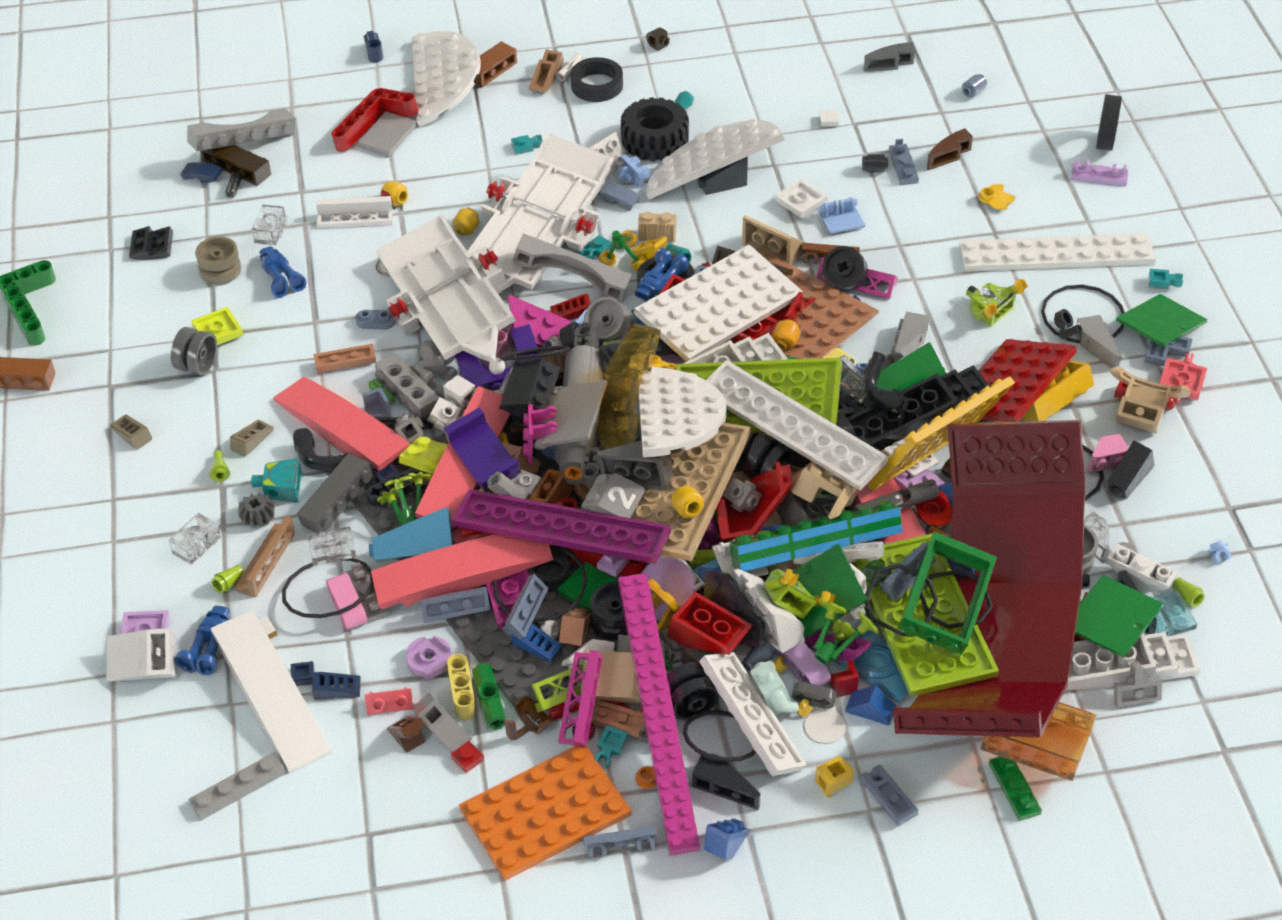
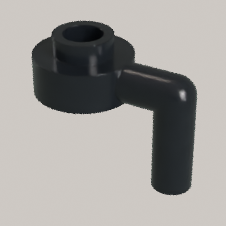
M1062 309L1055 313L1054 323L1060 328L1059 337L1061 339H1066L1082 331L1080 325L1073 326L1072 315L1067 309Z

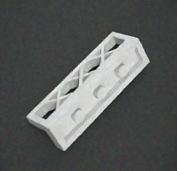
M391 196L316 200L318 229L392 225L393 208ZM388 215V219L379 218L380 216ZM366 216L369 217V218L366 219V220H361V219H360L361 217H366ZM346 217L350 218L348 221L341 220ZM326 218L332 219V220H330V221H328V222H322V219H326Z

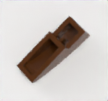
M964 128L941 140L928 154L927 169L932 170L960 160V154L971 151L973 136Z

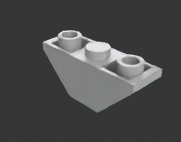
M430 692L412 707L422 721L451 752L472 740Z

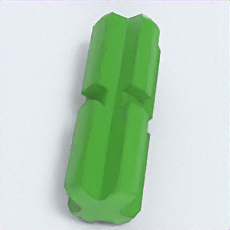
M377 379L369 381L370 390L382 388L389 400V406L395 402V396Z

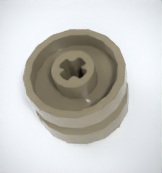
M215 236L205 239L196 247L195 256L199 273L206 282L224 284L234 280L241 273L238 248L232 239L224 236Z

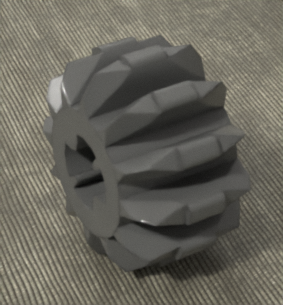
M260 492L257 495L251 493L250 497H243V501L239 502L238 515L245 526L250 525L254 528L256 525H259L262 528L263 523L270 524V519L274 518V503L268 495L263 496Z

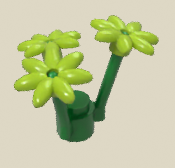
M422 472L418 474L409 473L408 476L387 481L384 484L385 486L394 484L395 488H392L389 493L383 492L382 496L377 499V502H380L381 505L387 501L390 505L392 504L399 524L405 525L419 519L415 517L416 510H414V507H407L402 489L404 488L402 481L411 480V483H415V486H417V510L421 501V486L426 481L431 480V474L423 475ZM400 497L403 508L401 512L396 504V498Z

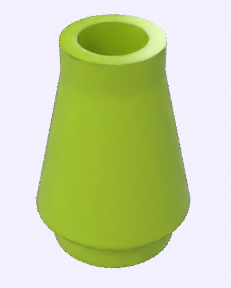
M235 565L232 568L216 573L214 578L211 579V584L218 593L228 592L241 578L244 570L240 565Z
M1181 577L1176 578L1172 583V588L1179 594L1187 606L1197 607L1203 602L1205 594L1202 588L1183 580Z

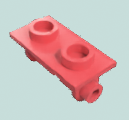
M404 687V689L364 694L367 715L413 709L411 688Z

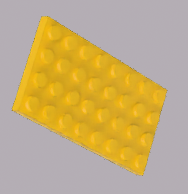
M1010 376L1003 381L998 379L991 385V388L987 386L979 395L977 393L972 395L967 400V403L962 401L954 408L955 410L950 408L946 411L942 418L939 415L930 422V425L925 423L921 426L917 433L915 431L909 433L904 438L906 442L894 449L893 453L895 455L888 457V462L869 482L868 486L871 490H876L948 445L947 426L949 424L978 423L1015 383Z

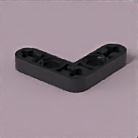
M411 468L370 486L366 492L368 503L373 506L381 505L380 502H377V499L382 496L383 492L389 493L391 490L390 486L394 485L385 486L384 484L387 481L408 476L409 473L418 474L422 471ZM411 480L402 481L404 486L402 488L403 493L411 492L416 498L417 486H415V483H411ZM426 481L421 486V490L427 489L430 481Z

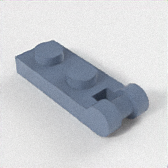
M880 764L873 767L871 772H864L859 775V781L862 786L871 792L898 826L918 815L919 810Z

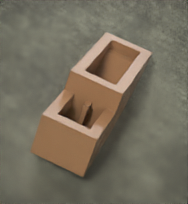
M545 50L542 60L539 59L529 90L546 93L557 78V72L560 71L564 62L562 52Z

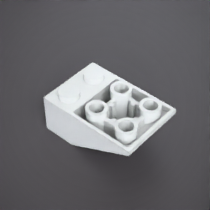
M170 628L106 636L107 682L175 678V632Z

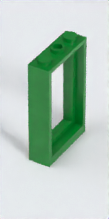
M934 531L927 542L897 629L904 631L908 635L922 638L930 644L946 648L951 653L962 655L969 644L997 557ZM934 554L980 572L960 636L913 618Z

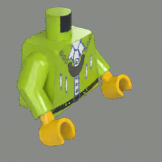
M1019 279L1014 282V285L1009 287H1000L992 283H986L980 289L971 285L966 291V296L971 298L969 309L975 319H981L988 326L992 327L1014 309L1016 294H1022L1024 289L1028 287L1025 279Z
M780 569L772 571L764 583V588L775 604L802 619L813 607H819L821 600L833 603L835 595L827 591H822L821 598L818 595L811 596L797 580L799 574L792 573L793 570L787 569L786 572Z

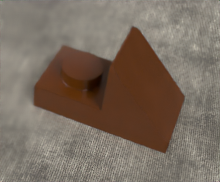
M405 716L387 727L389 733L405 752H410L425 742V738L420 731L421 728L425 727L421 718Z

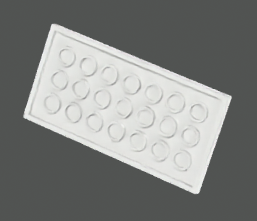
M747 245L636 307L634 314L687 362L721 345L791 304L797 294L803 291L753 247Z

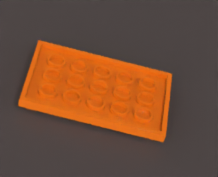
M574 746L459 804V810L504 881L582 842V837L595 835L632 816L631 809L602 767L595 761V757L588 747Z

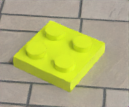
M228 306L191 320L194 329L213 333L216 336L217 345L244 335L242 328Z
M420 436L399 456V463L434 474L447 444Z

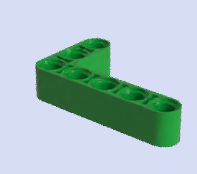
M47 260L38 261L0 276L2 297L27 342L32 346L42 344L45 341V335L41 322L25 294L55 282L56 277L52 264Z

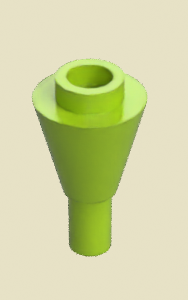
M216 450L213 453L214 460L209 476L213 481L221 482L229 478L230 470L222 459V452Z

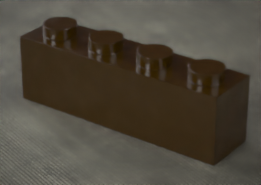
M237 145L200 151L203 162L223 168V171L229 174L239 172L241 173L242 180L255 186L261 184L271 175L269 160Z

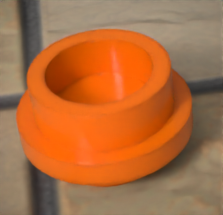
M643 766L637 771L635 781L639 787L651 789L656 786L653 767Z

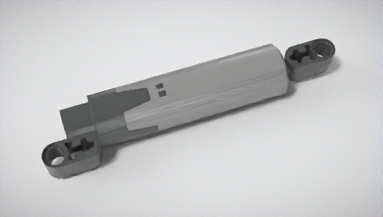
M582 323L575 330L574 348L567 352L565 358L562 387L603 380L604 359L598 352L599 339L591 323ZM600 408L589 440L556 445L555 452L556 462L566 482L569 484L585 482L589 490H591L595 483V479L601 474L597 453L600 451L597 448Z

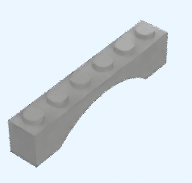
M285 108L269 111L263 117L247 123L229 125L198 123L187 125V142L196 151H203L295 134L296 118Z
M524 233L513 257V262L529 268L554 267L573 272L589 281L603 296L614 298L620 303L632 275Z

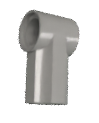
M501 472L491 475L487 481L488 488L495 494L526 499L529 494L526 488L513 483Z

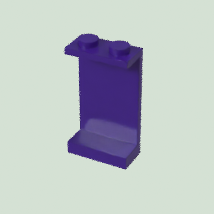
M480 407L443 428L446 439L483 492L492 491L488 488L487 481L496 472H501L510 480L516 478L521 473L519 461L517 459L513 460L486 422L484 412Z

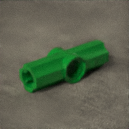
M479 664L472 669V675L479 696L480 707L483 710L487 728L494 731L502 729L505 725V720H507L499 695V687L495 682L491 665Z

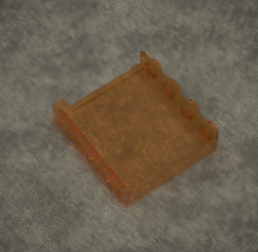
M1059 702L1041 737L983 736L980 750L1073 781L1090 738L1097 714Z

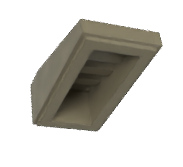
M127 414L110 425L113 431L136 450L152 440L148 428Z
M259 419L230 436L231 450L243 456L248 455L274 430V427Z

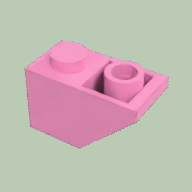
M1120 434L1101 437L1087 467L1088 472L1117 467L1129 448Z

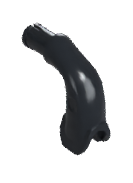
M874 351L868 367L864 369L866 393L870 400L886 408L888 411L897 414L905 413L909 401L901 391L897 389L890 391L877 386L880 376L879 371L886 356Z
M308 428L296 429L293 433L295 452H297L302 463L310 469L333 472L348 454L333 457L332 455L317 456L313 449L315 448L313 434Z

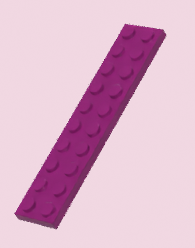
M472 489L468 490L451 520L453 526L652 564H656L671 533L670 525Z

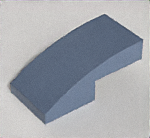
M607 182L598 192L599 196L612 205L617 201L629 211L641 197L635 191L613 182Z

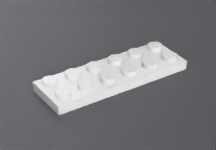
M731 652L730 655H705L699 661L704 668V672L709 676L717 692L727 704L729 711L739 723L741 730L748 737L753 749L762 759L765 768L772 776L801 771L806 766L805 761L735 653Z

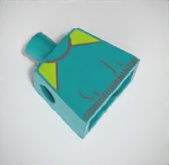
M290 459L266 463L263 475H252V487H262L264 495H268L270 500L298 502L302 477L300 460Z

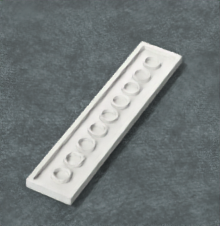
M1148 234L960 240L959 242L964 272L1155 265L1156 260Z
M727 360L706 379V381L714 385L725 398L726 409L858 490H861L888 462L887 455Z

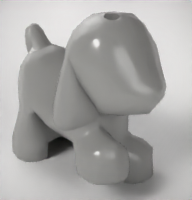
M426 340L420 346L419 355L423 360L409 366L432 390L436 387V383L432 378L434 375L440 374L449 381L458 373L455 368L447 366L453 362L454 356L445 360L432 340Z

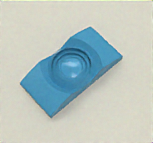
M867 630L858 637L871 641L872 645L860 656L852 660L859 678L872 686L876 685L884 694L900 703L909 692L889 646L878 634ZM833 660L846 669L847 661Z

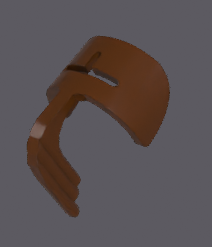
M524 696L514 702V708L525 726L517 730L515 721L505 720L506 736L514 741L529 731L540 734L557 720L548 716L544 711L537 712L534 705L537 702L530 696Z

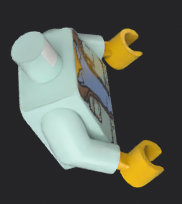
M778 657L774 662L756 663L750 671L751 677L775 716L782 712H797L801 716L806 717L813 710V707L809 706V700L805 698L799 704L791 701L786 687L779 676L788 668V665L782 663L783 657Z

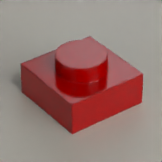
M468 741L451 753V759L467 773L484 761V755Z

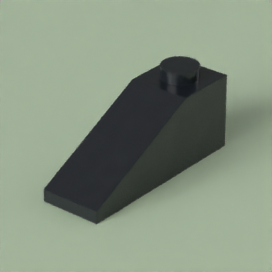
M700 756L692 772V787L759 810L761 793L731 764Z

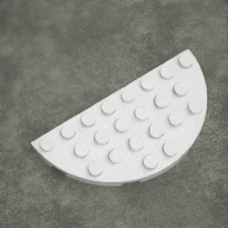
M435 31L424 34L419 33L411 37L415 99L419 110L416 114V121L419 127L439 118L438 115L445 110H452L466 97L475 84L474 79L476 75H479L481 67L480 55L473 42L462 34L450 31Z
M750 119L724 126H715L711 131L696 135L693 140L677 149L670 156L665 157L650 177L646 187V195L648 199H652L783 141L784 137L775 124L764 120Z
M653 365L637 367L643 457L669 455L670 450L679 448L684 451L689 450L711 439L718 433V428L724 425L726 420V402L722 393L714 385L694 373L654 367Z

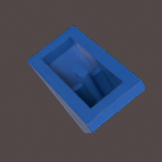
M874 685L853 691L845 712L889 726L896 704Z

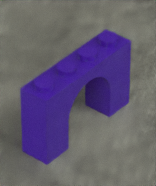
M530 324L510 330L515 351L538 348ZM465 351L454 355L460 376L474 384L476 389L480 386L492 391L499 390L506 374L512 367L510 366L501 374H493L480 364L477 356ZM539 352L526 353L520 355L539 354Z

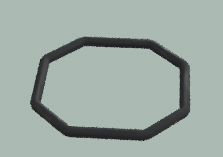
M898 563L875 571L865 593L867 600L880 573L900 568L916 576L917 572ZM926 577L925 581L934 600L924 621L929 623L938 603V597L931 580ZM869 601L865 603L869 616L874 623L900 636L908 635L876 619Z
M963 569L932 573L928 576L931 580L934 577L964 574L975 581H978L979 577ZM925 581L920 594V599L925 614L927 616L929 609L923 594V590L927 586V582ZM987 589L985 598L988 607L979 620H976L975 625L981 624L993 608ZM933 615L930 618L932 621L949 629L962 627L964 623L948 624Z

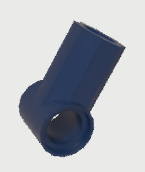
M373 30L367 31L363 38L368 60L380 62L383 60V50L378 33H375Z

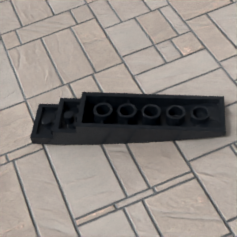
M974 365L960 372L954 369L942 376L936 373L901 391L909 401L905 413H893L884 407L874 404L847 417L858 439L878 449L904 439L912 431L917 433V430L925 423L930 425L934 418L939 415L942 418V415L950 408L955 410L954 408L962 401L967 403V400L975 393L979 395L989 384Z

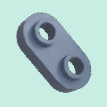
M362 310L356 314V324L362 329L385 330L395 325V317L393 318L388 310Z

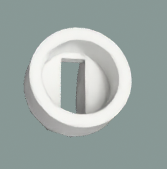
M553 620L544 621L540 630L555 639L558 634L559 624Z

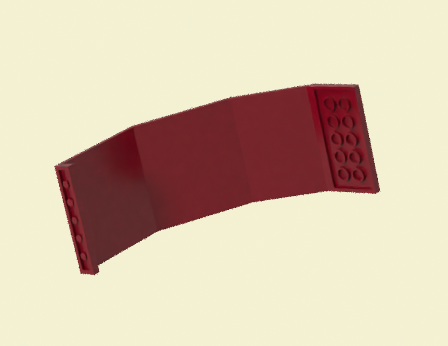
M1081 420L949 424L947 430L953 488L951 538L997 557L987 586L993 608L984 621L977 625L996 663L999 674L998 677L918 695L910 708L895 707L893 710L895 734L1041 737L1068 686L1082 591L1085 473ZM975 570V576L979 577L980 572ZM955 577L969 606L977 581L969 577ZM985 595L977 620H979L988 607Z

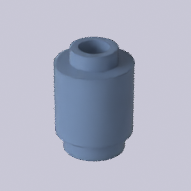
M975 74L962 84L963 94L973 98L984 90L987 85L985 76Z

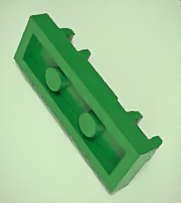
M1006 751L999 753L998 757L989 759L988 764L1018 821L1041 815L1042 809L1012 754Z

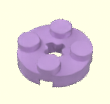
M433 636V639L420 637L413 641L407 649L406 659L408 668L417 676L423 677L426 680H433L448 669L447 660L451 656V649L449 644L440 637ZM433 654L432 659H425V655L431 656Z

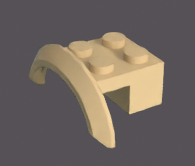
M1122 367L1110 369V373L1116 379L1128 385L1116 414V422L1157 434L1169 397L1185 398L1191 394L1190 389L1185 385H1162L1136 377L1125 371Z
M816 463L815 465L810 464L803 469L792 491L793 494L810 503L820 496L823 489L839 497L828 516L830 519L840 516L844 507L852 505L857 493L855 487L827 472Z

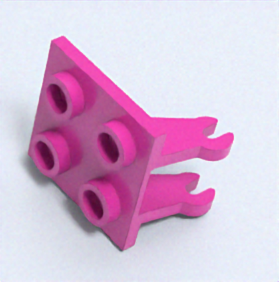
M528 404V413H524V426H527V428H523V441H527V443H523V456H527L528 465H532L533 440L557 431V423L554 421L535 425L556 417V407L554 406L533 410V404Z

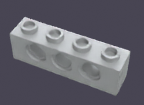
M396 353L375 363L376 372L374 374L376 379L394 394L398 402L405 406L410 414L412 413L414 417H427L432 412L439 396Z

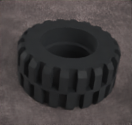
M649 97V99L643 98L639 102H633L621 115V143L628 153H631L632 156L640 157L641 160L662 161L689 141V117L685 109L680 104L674 103L673 100H665L661 97L659 99Z

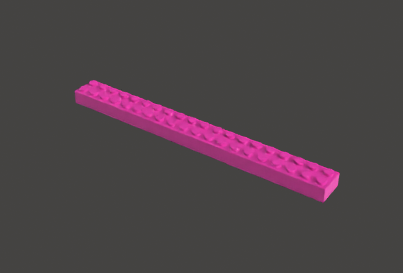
M647 573L619 577V590L669 856L697 852L700 850V843Z

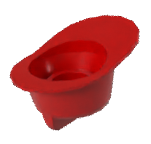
M939 490V497L915 505L917 514L923 522L932 525H945L952 521V507L947 496L941 490Z

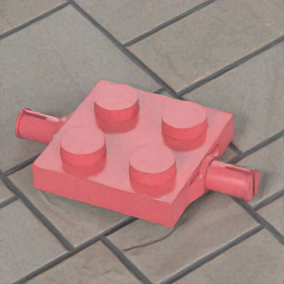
M1190 352L1185 354L1184 360L1167 358L1159 384L1168 386L1185 385L1191 391L1190 396L1185 398L1198 401L1207 368L1192 363L1194 355L1191 353L1190 358H1188ZM1174 398L1175 400L1177 399L1176 405L1180 404L1181 398Z

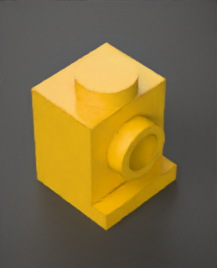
M838 756L816 767L815 781L827 798L832 796V793L852 784L854 771L848 762H845L841 756Z

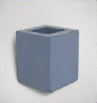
M381 387L362 394L366 413L372 417H391L389 400Z

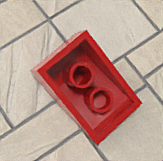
M694 592L671 618L667 636L688 648L730 655L753 625Z

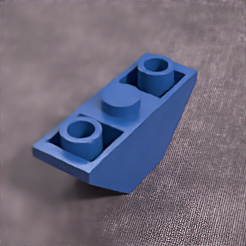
M735 818L708 824L705 833L704 850L724 860L732 859L750 832V829L744 827V822Z

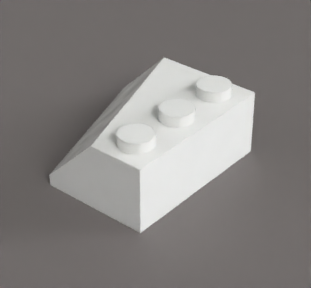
M740 569L734 570L738 590L744 593L752 604L751 608L755 614L760 616L765 622L764 639L781 653L805 642L803 624L791 612L772 601L764 588L765 582L761 578Z

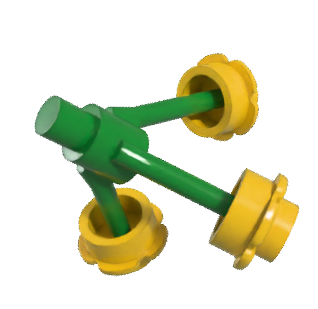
M617 230L613 231L611 248L600 254L599 262L611 267L615 266L617 256L614 250L625 249L633 258L630 263L633 267L632 269L638 271L640 265L648 260V258L642 254L636 256L630 250V248L636 245L638 240L637 234L633 233L632 230H625L621 234Z

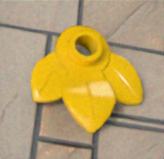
M993 184L989 187H984L978 194L981 202L989 204L992 208L998 210L1008 209L1007 205L1011 204L1016 197L1003 192V184Z

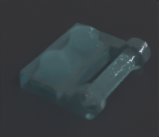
M1177 590L1151 597L1164 603L1161 611L1170 624L1165 626L1157 614V633L1165 632L1168 637L1197 628L1198 623Z

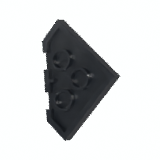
M705 571L704 597L753 625L739 644L756 647L764 646L765 622L760 616L755 614L751 608L752 604L733 583L734 579L732 576L725 572Z

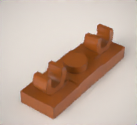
M802 242L804 263H807V258L812 256L814 257V264H817L818 256L825 258L829 251L841 245ZM848 246L854 248L858 252L860 251V247Z

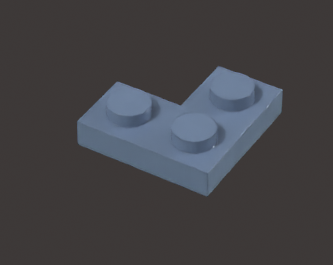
M1182 336L1164 347L1150 340L1144 362L1164 366L1168 353L1185 357V354L1190 351L1192 338Z

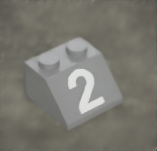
M616 473L599 474L591 490L586 495L581 508L583 510L631 518L645 492V488Z

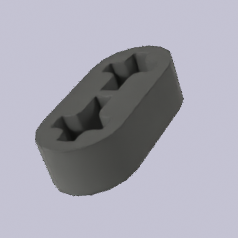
M798 682L794 685L791 696L798 703L805 698L809 700L810 706L829 709L834 707L837 694L828 687Z

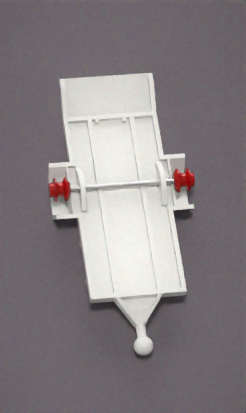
M547 133L536 156L518 181L502 176L499 186H497V181L488 185L486 190L488 198L491 199L493 196L495 198L489 206L481 204L480 207L484 215L492 218L467 252L471 254L484 246L489 251L493 250L498 258L496 267L498 270H503L506 279L505 282L494 287L498 294L514 283L532 290L538 281L541 282L542 274L547 269V267L529 268L513 262L516 247L523 233L561 247L566 242L569 248L580 252L585 249L586 244L595 234L600 213L587 208L601 189L615 160L613 157Z
M443 215L375 250L400 290V293L386 301L392 317L396 318L406 335L420 329L418 321H420L429 338L432 339L445 360L461 351H465L490 362L489 369L493 374H501L505 370L504 361L496 358L498 331L516 320L494 289V287L505 282L506 279L503 270H498L496 267L498 258L493 250L489 251L484 246L469 254Z

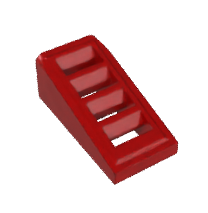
M579 295L550 306L551 313L567 320L578 319L591 304L589 295Z

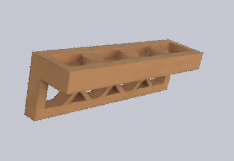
M285 516L281 524L274 523L236 584L237 592L257 597L295 535L292 517Z

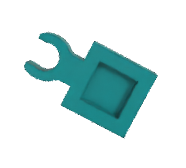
M525 135L511 138V145L515 154L518 155L532 152L534 147L539 148L543 140L541 135H535L532 138Z
M598 235L586 244V249L581 250L580 255L593 260L594 256L600 257L603 251L610 250L612 242Z
M1149 269V287L1169 289V285L1182 287L1183 274H1169V270Z
M606 725L597 744L598 749L602 751L597 753L595 761L599 763L601 759H607L605 768L608 769L612 763V755L620 756L629 738L628 733Z

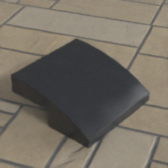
M150 226L133 230L129 257L138 260L169 257L171 255L173 238L172 228L168 226L153 231Z

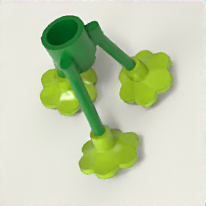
M821 600L820 606L824 607L827 612L819 639L814 645V648L817 649L814 657L821 663L829 665L832 659L836 660L838 655L860 634L863 635L867 630L878 634L879 630L869 618L864 616L862 612H859L858 616L861 619V624L856 628L857 631L852 629L849 623L836 620L832 627L833 631L837 633L834 637V642L825 641L823 643L830 621H833L836 613L846 614V609L835 603ZM844 639H846V641L837 649L836 646L839 643H842Z

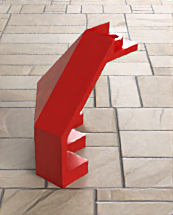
M776 462V469L748 479L749 482L757 486L755 490L762 494L758 505L753 509L752 513L744 509L742 512L730 506L732 504L730 500L721 496L717 505L723 543L736 540L738 536L757 535V532L763 528L793 487L790 465L781 466L780 462Z

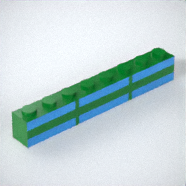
M889 501L878 503V506L875 507L863 506L854 512L842 511L840 516L832 519L828 518V516H821L817 521H800L796 526L784 525L778 527V530L771 532L763 530L757 532L755 536H738L736 540L730 541L729 545L732 567L748 571L825 552L838 543L841 547H846L865 540L870 541L903 533L900 507L891 504Z

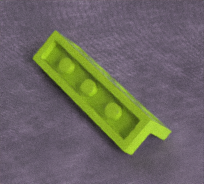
M582 664L578 666L580 671H582ZM572 668L532 685L538 703L534 704L537 712L544 711L566 701L568 689L561 687L560 684L564 676L570 677ZM545 684L554 687L552 696L544 700L539 687ZM575 684L574 691L577 696L580 695V685L577 686Z

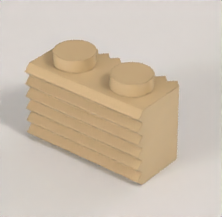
M652 212L639 213V241H649L666 236L667 242H676L677 214L668 212L663 214H654Z

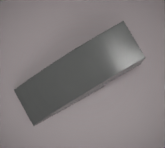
M913 42L894 44L870 52L864 56L863 71L898 70V65L914 64L915 48Z

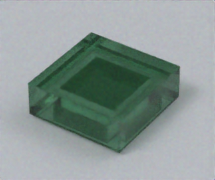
M872 560L860 571L865 575L866 581L870 583L875 571L886 566L878 560ZM891 570L880 573L874 587L879 586V582H884L886 576L891 575Z

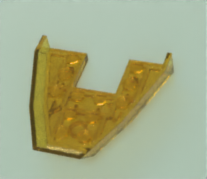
M637 323L633 324L615 350L603 373V380L606 379L608 383L601 401L598 440L602 451L633 443L635 440L641 414L634 413L642 375L651 372L661 332L660 329Z

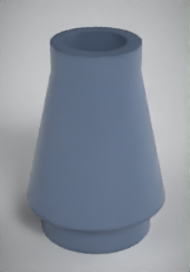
M764 639V646H754L743 661V666L750 672L756 663L767 662L773 659L776 651Z

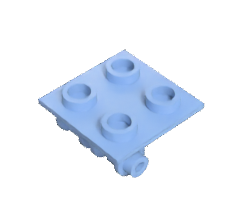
M850 197L843 201L840 199L838 202L835 200L823 203V205H820V209H817L830 234L866 226L855 207L857 206L856 198Z

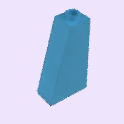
M442 508L372 538V544H369L370 557H374L376 562L406 559L454 545L450 509Z

